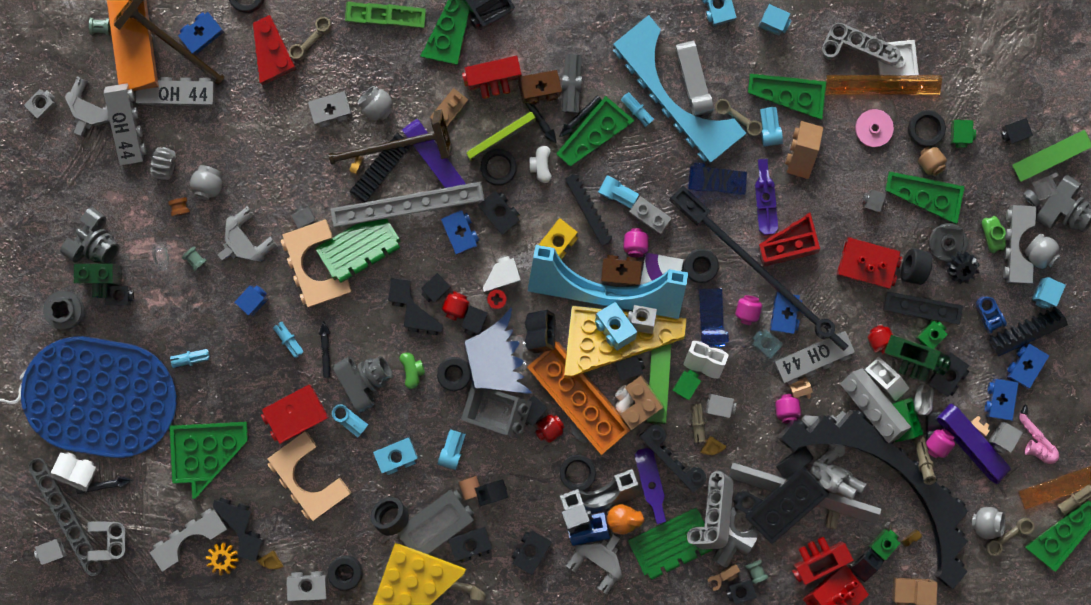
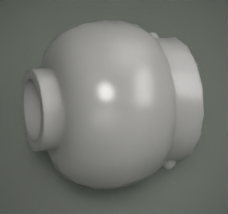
M375 86L370 87L357 103L358 107H361L362 113L373 121L384 120L392 112L391 96L386 91Z
M200 165L190 179V187L195 192L194 195L203 200H209L210 197L218 196L222 190V172L209 166Z
M1039 234L1029 244L1025 254L1029 256V261L1035 267L1043 269L1049 266L1051 268L1060 258L1058 254L1060 248L1054 239L1044 237V234Z
M983 507L978 510L977 514L973 515L972 529H976L977 535L983 539H994L996 536L1002 537L1005 531V513L999 512L993 507Z

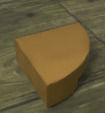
M355 157V161L349 170L351 173L358 175L364 157Z
M710 436L700 453L715 455L722 452L726 445Z
M915 529L901 542L905 547H908L912 542L918 541L922 534Z
M275 550L257 560L260 565L268 569L284 567Z

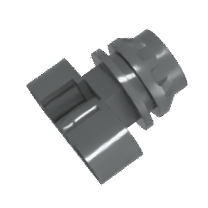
M1066 175L1038 213L1036 221L1051 230L1059 218L1063 216L1065 218L1063 221L1064 226L1069 225L1070 229L1080 230L1084 233L1091 225V203L1088 201L1084 202L1083 197H1080L1077 201L1073 200L1082 184Z
M91 207L80 218V221L85 223L82 230L80 228L76 230L77 237L74 241L67 237L61 246L60 252L74 263L80 261L85 256L96 263L110 264L118 255L120 246L108 231L102 229L107 220L106 216Z
M349 356L333 365L338 379L359 413L376 405V400L371 390L373 392L379 391L393 377L389 364L381 356L375 359L368 358L360 362L358 367Z

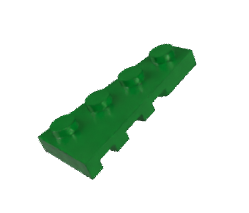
M464 0L447 1L420 55L421 58L458 65L470 11Z
M749 74L748 94L822 120L826 81Z
M605 96L556 155L571 167L635 120Z
M889 171L885 191L957 224L965 186Z
M1086 500L1081 504L1082 506H1078L1026 545L1025 548L1056 572L1091 529V501Z

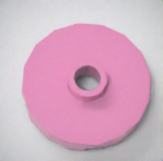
M878 109L862 113L855 125L857 138L865 146L872 148L886 144L894 131L893 121L890 116ZM872 125H877L878 130L873 131Z

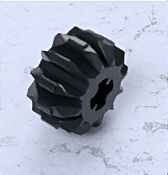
M966 251L963 254L957 252L956 257L951 256L952 261L947 262L949 268L946 269L951 280L956 281L958 284H961L963 281L968 284L970 278L975 280L974 274L979 273L977 268L980 266L979 262L976 261V257Z

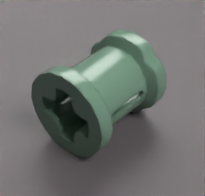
M106 18V20L89 19L90 35L94 33L110 35L109 18Z
M195 246L182 256V259H186L193 267L194 272L207 262L205 258L203 259L197 253Z
M761 559L745 566L746 569H749L752 576V584L769 578L762 568Z

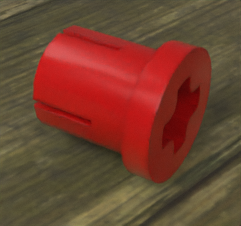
M493 290L488 294L487 302L492 308L500 309L506 304L507 299L503 291ZM496 294H499V297L503 299L498 305H495V302L491 299L496 297Z

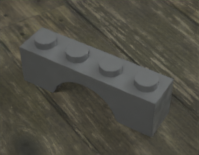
M631 469L615 475L613 480L601 489L590 492L577 489L561 495L560 498L565 511L584 504L585 509H590L591 514L642 496L634 472Z

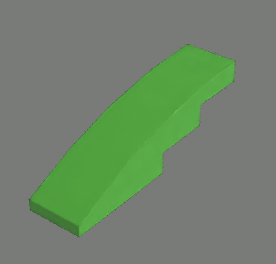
M346 2L345 22L424 28L426 9L391 4Z
M1083 130L1012 166L1020 182L1091 148V140L1086 130Z
M671 344L651 350L649 386L664 407L649 417L647 423L666 424Z

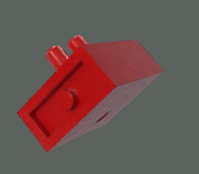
M517 55L464 67L465 73H462L465 87L469 86L470 90L480 88L483 99L490 97L488 86H491L493 96L500 94L498 84H501L503 94L510 93L508 82L518 80L522 76Z
M848 237L845 241L836 275L890 289L896 283L897 275L894 274L896 267H900L902 257L900 256V251Z
M311 384L262 409L263 414H261L266 425L269 424L272 429L270 434L275 442L278 441L279 444L329 418Z
M821 537L817 540L822 549L821 551L818 550L814 541L809 542L807 545L812 553L811 556L805 546L799 548L803 560L793 564L795 569L792 572L795 579L806 585L854 561L844 542L839 541L828 546L825 538Z
M844 565L834 570L803 600L807 605H859L869 594L850 568Z

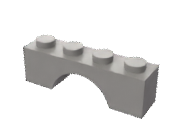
M1012 205L1006 211V221H1009V229H1006L1005 240H1008V248H1005L1004 251L1007 267H1004L1003 271L1006 283H1033V264L1022 256L1019 249V241L1024 231L1035 226L1036 206Z
M209 508L200 514L202 516L201 519L195 521V519L184 525L186 529L181 532L176 530L169 535L170 539L163 543L161 540L152 546L154 550L150 554L162 572L181 560V545L190 535L199 534L211 540L229 528L216 510L212 511Z

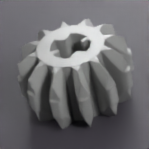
M158 147L155 150L150 168L152 177L161 180L170 179L176 164L175 151L164 147Z

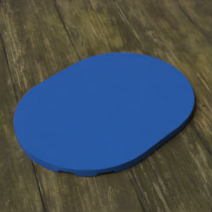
M73 336L49 344L33 358L22 380L21 403L30 426L46 442L68 451L111 458H125L147 451L166 434L175 415L176 390L169 371L151 352L128 343L93 337Z

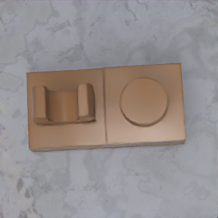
M454 88L436 109H442L447 127L469 101Z

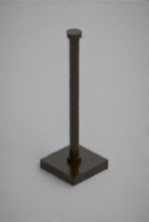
M129 0L114 18V26L119 30L129 18L136 19L214 79L217 85L225 78L223 74H218L140 14L137 8L143 0Z
M442 109L434 111L431 123L433 132L337 154L329 153L330 163L332 165L336 164L337 161L431 140L437 142L441 159L449 158L452 143Z

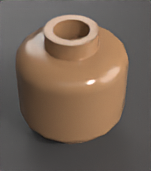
M926 147L920 152L921 156L918 163L928 175L933 174L936 176L946 169L947 159L939 148Z

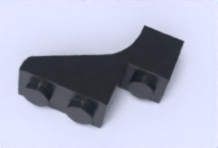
M391 278L388 301L392 302V306L403 307L404 304H407L404 327H408L407 331L419 333V329L427 330L426 334L437 336L438 332H443V325L413 301L411 281Z
M220 497V500H214L213 508L238 535L239 550L237 556L256 562L264 538L260 537V533L254 531L246 533L253 510L249 509L250 506L239 503L238 506L231 504L232 500Z

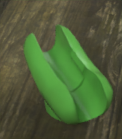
M995 216L984 218L982 220V227L989 251L991 253H995L998 250L1004 251L1006 247L1005 228L1001 226L999 219Z
M402 353L400 361L406 373L405 386L409 389L416 388L420 383L419 376L425 375L422 360L416 361L411 353Z

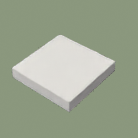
M915 40L889 42V44L896 46L900 50L901 58L898 64L893 66L878 61L880 82L919 78ZM876 44V51H878L880 47ZM883 47V52L880 56H883V53H886L885 47ZM895 52L888 54L890 60L893 57L896 58Z

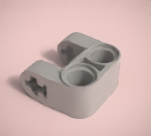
M88 522V532H107V550L87 551V561H112L122 558L125 553L124 526L118 522ZM112 527H119L121 535L114 537L110 532ZM119 546L121 554L119 556L112 555L110 552L111 547Z

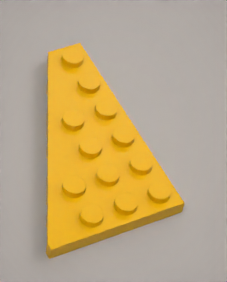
M572 306L564 378H570L683 340L685 337L686 318L676 319L656 315L653 334L637 331L634 341L616 350L614 346L611 347L608 344L604 332L599 331L595 325L596 313L603 309ZM623 311L625 316L628 318L629 312ZM644 317L637 318L641 322L646 321ZM617 325L610 326L614 330L619 329Z
M395 543L373 605H431L464 575L466 569Z

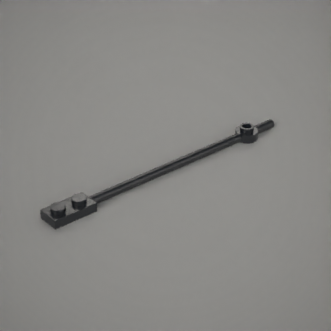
M682 186L669 199L696 226L703 222L815 325V334L819 338H830L843 351L847 349L849 345L835 333L834 323L829 319L820 320L708 217L711 210L687 188ZM821 328H825L827 332H822Z

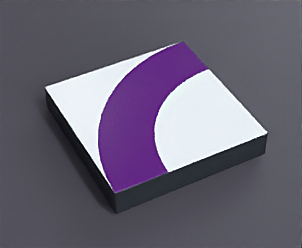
M646 253L640 285L659 278L669 269L681 271L684 259Z

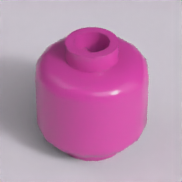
M632 228L631 231L624 235L623 249L628 253V256L639 258L647 253L649 236L642 229Z
M745 295L744 298L739 299L735 315L741 320V323L751 325L752 322H757L760 319L762 303L759 302L757 297Z
M792 394L782 395L781 399L775 402L776 416L782 423L789 424L791 420L797 421L800 418V401L798 398H794Z
M945 429L935 430L926 441V446L929 449L928 453L934 458H945L955 446L954 436Z

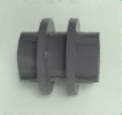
M58 291L46 299L43 306V314L51 326L57 329H71L82 321L84 305L76 294L68 291ZM62 303L68 304L69 315L66 318L60 317V310L58 308Z

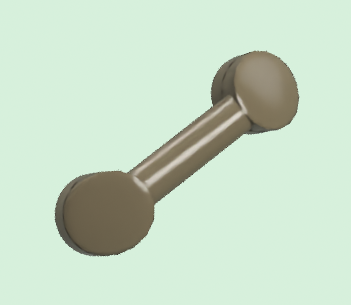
M319 17L316 20L315 26L317 30L302 45L294 44L289 48V55L292 59L297 61L304 59L307 55L306 51L322 35H326L331 31L332 24L327 17Z
M720 99L716 102L715 109L719 114H728L746 126L748 133L752 136H757L761 133L762 125L759 121H750L731 108L729 101L726 99Z
M1022 518L1017 521L1016 527L1005 533L1002 537L988 540L986 544L987 552L997 556L1003 550L1002 545L1019 533H1032L1035 528L1033 521L1028 518Z
M455 582L448 588L471 592L470 599L485 601L486 594L474 585ZM448 589L442 595H447Z

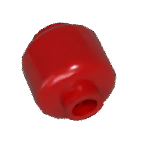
M453 291V294H447L442 311L447 313V318L456 321L457 318L462 319L465 317L470 302L467 300V296Z
M879 325L869 331L870 334L867 339L874 352H881L884 355L886 354L884 352L890 336L893 333L889 327Z
M549 414L536 423L537 430L535 433L540 441L545 440L551 443L563 435V428L565 427L557 415Z

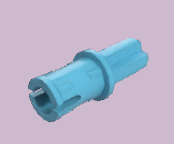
M629 92L621 98V101L632 112V116L635 115L644 127L654 120L643 108L644 105H640Z
M283 322L278 323V326L275 325L273 330L282 340L281 344H285L294 358L299 357L303 350L294 339L295 335H291Z
M207 349L195 352L187 351L185 354L171 356V365L173 368L184 365L192 366L193 363L209 360L210 354Z

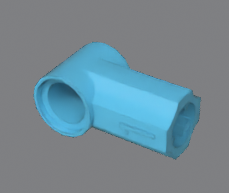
M777 108L760 109L763 146L783 144Z
M607 175L598 193L610 200L614 199L631 209L639 194Z
M336 405L332 410L334 420L343 425L356 437H359L368 426L365 421L345 405ZM338 408H343L346 411V416L342 419L337 418L335 415V411Z
M450 429L437 465L456 470L466 434Z

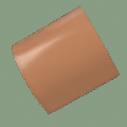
M477 476L459 481L464 500L477 496L475 487L480 486Z

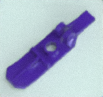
M758 159L759 178L755 184L759 231L763 235H774L778 230L775 185L769 177L768 159ZM765 193L769 195V200L767 201L762 198Z
M649 448L640 449L635 454V460L645 499L653 508L656 523H664L666 519L662 503L665 495L654 453ZM649 483H655L656 487L650 489L648 487Z

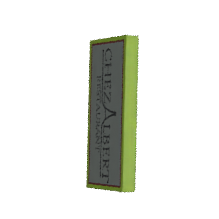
M529 112L467 151L466 154L471 162L536 122L534 114Z

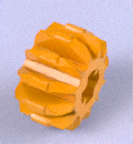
M225 542L221 544V549L218 544H215V550L211 548L208 550L212 556H206V560H212V562L208 563L207 567L213 565L212 573L219 569V575L221 576L224 570L227 574H230V568H237L232 562L239 561V558H233L238 552L234 551L231 553L230 551L233 546L229 545L226 549ZM220 554H222V556H226L227 559L224 561L225 564H223V561H218V559L220 558Z

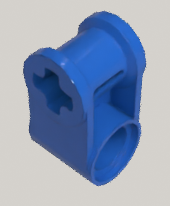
M983 296L976 301V309L989 334L1001 326H1007V322L993 298ZM984 300L990 302V308L986 311L982 308Z

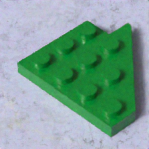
M247 422L170 426L172 483L192 482V499H196L248 442Z

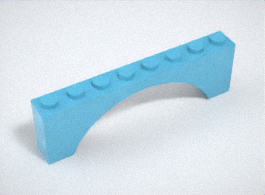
M648 15L613 44L614 50L612 51L618 59H624L627 63L625 67L631 74L635 73L639 78L637 82L643 89L647 87L651 92L649 94L650 98L655 103L659 102L663 107L661 111L667 118L671 117L675 121L673 125L678 132H684L687 136L685 139L692 148L695 146L698 149V156L704 163L707 161L710 164L740 140L746 132L735 119L721 121L702 119L686 112L672 101L663 89L655 67V47L661 29Z
M536 245L528 291L605 306L616 302L620 308L632 311L634 305L657 309L656 315L679 319L688 273L669 269L659 278L645 284L629 287L607 286L587 280L573 272L563 263L555 248Z

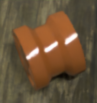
M186 197L168 201L172 209L171 217L190 213V209L186 205L188 202Z

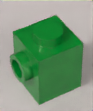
M954 119L951 121L950 144H956V148H967V145L972 144L976 139V129H973L974 120Z
M931 321L918 334L916 339L923 346L934 349L948 334L945 332L946 327L941 322Z
M692 370L688 372L683 371L672 391L690 400L701 382L698 379L699 375Z
M884 529L869 547L883 560H886L901 543L897 540L899 536L891 529L889 532Z

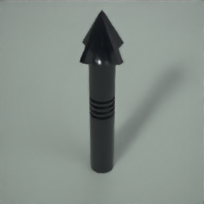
M598 95L593 98L568 124H564L559 137L571 134L572 130L602 99Z
M525 103L529 111L534 114L536 121L539 122L538 124L545 133L544 136L557 143L554 129H551L545 119L542 118L543 116H541L536 106Z
M323 321L318 333L321 335V348L323 350V378H331L330 354L328 353V335L330 331Z
M120 476L114 480L90 484L87 491L76 488L77 494L118 486L121 488L131 482L132 479Z

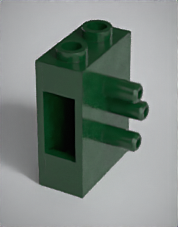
M74 264V283L92 285V297L107 298V285H122V266L116 264Z
M894 335L890 336L884 352L902 361L899 373L902 375H906L909 364L914 365L910 378L917 379L918 377V380L925 382L929 371L944 376L951 366V357L941 351Z

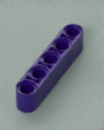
M415 119L402 129L407 138L428 133L418 119ZM434 140L413 144L445 188L466 184L447 158L441 159L438 146Z
M949 404L937 417L939 424L954 436L955 442L985 476L993 483L999 484L1011 470L1010 466L961 410L955 405Z

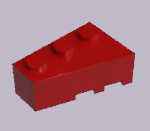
M271 15L254 22L253 30L259 81L263 86L297 69Z
M811 213L806 214L800 220L790 224L784 230L779 231L759 244L758 250L763 267L819 253L820 246Z

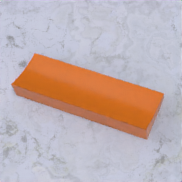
M107 0L118 85L128 83L129 89H133V91L159 87L151 31L134 18H129L120 30L114 26V18L129 0ZM143 0L137 9H139L138 12L149 20L147 1Z
M555 342L554 350L545 351L527 368L597 451L603 455L628 434L631 429L586 373L564 378L567 351L559 342Z

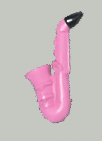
M1025 404L1020 412L1019 419L1023 423L1024 428L1037 441V443L1033 440L1028 442L1025 448V455L1036 456L1047 464L1056 463L1059 459L1058 450L1027 418L1028 406Z

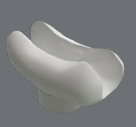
M548 146L539 147L536 150V157L529 158L530 173L536 172L537 179L542 183H548L552 177L548 169V157L551 152Z
M921 384L916 390L914 409L919 415H928L933 408L934 390L931 387L927 393H923L924 384Z
M626 385L621 386L615 394V397L619 399L615 406L619 414L627 410L635 402L625 389Z

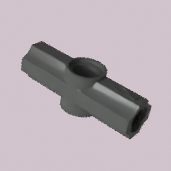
M565 54V70L562 80V112L565 113L579 112V94L581 93L582 76H580L582 55Z

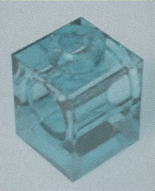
M766 329L763 332L759 330L752 338L754 340L752 345L769 359L783 345ZM764 337L771 340V346L767 349L761 345V340Z

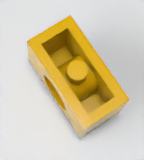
M559 218L539 243V246L555 248L562 260L566 254L564 251L568 245L572 247L578 239L576 236L578 232ZM557 236L562 237L564 240V244L561 247H556L553 244V239Z

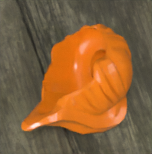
M624 504L612 507L606 517L609 529L613 533L622 535L641 527L645 521L641 511H635V509Z

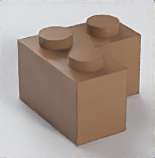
M801 121L799 128L795 127L790 146L792 153L787 154L785 165H788L786 173L809 179L819 152L823 127Z
M642 375L625 387L635 401V404L620 415L632 430L664 407Z
M893 578L892 601L897 602V605H909V603L936 605L937 582L932 579Z

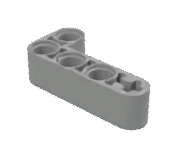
M835 23L831 27L822 47L823 55L828 60L838 58L843 46L891 66L898 64L901 58L900 50L896 46L843 23ZM840 28L845 33L842 37H836L834 31ZM855 36H859L862 39V42L858 45L851 42ZM877 44L880 49L877 52H871L869 46ZM829 46H834L837 49L832 55L826 53V49ZM883 47H885L886 53H883V56H880L883 52ZM895 52L896 58L893 57L890 60L888 54Z
M695 41L675 45L692 114L700 116L712 113L714 111L711 95L708 94Z
M714 471L709 478L705 527L692 528L687 534L688 542L700 549H720L728 543L733 480L721 471Z

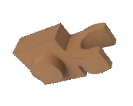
M734 563L717 575L710 576L707 580L708 582L712 580L717 581V585L712 588L713 591H717L720 589L722 581L727 579L729 582L738 577L737 573L740 570Z

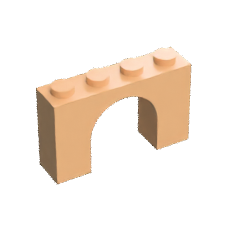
M326 219L282 234L284 239L281 240L284 251L288 250L290 257L287 260L290 268L295 270L296 275L293 277L296 286L301 287L302 294H300L303 305L307 304V307L310 308L352 293L348 279L342 283L338 279L334 280L333 278L325 281H316L311 279L303 268V258L307 250L316 244L333 238Z
M305 431L268 458V466L274 473L277 471L280 475L279 481L285 489L287 487L292 492L290 496L296 504H301L303 507L301 511L308 520L311 518L314 521L351 494V491L341 478H338L319 492L305 491L297 484L295 479L297 463L301 458L318 447L309 433Z

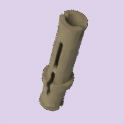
M920 435L913 438L919 459L918 467L920 472H922L924 483L931 485L936 482L933 471L934 463L930 459L925 436Z

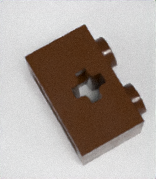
M557 70L519 77L518 85L522 103L533 105L539 103V100L547 99V101H554L562 93Z
M607 255V259L603 258L601 282L640 285L642 262L638 261V258L626 257V260H618L619 256ZM620 265L627 269V272H624L623 275H619V271H616V268H619Z

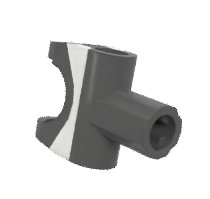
M735 507L731 508L728 543L725 547L718 549L712 558L713 561L725 568L728 567L737 551L747 556L759 535V531L754 526L746 532L736 530L734 516L738 509Z

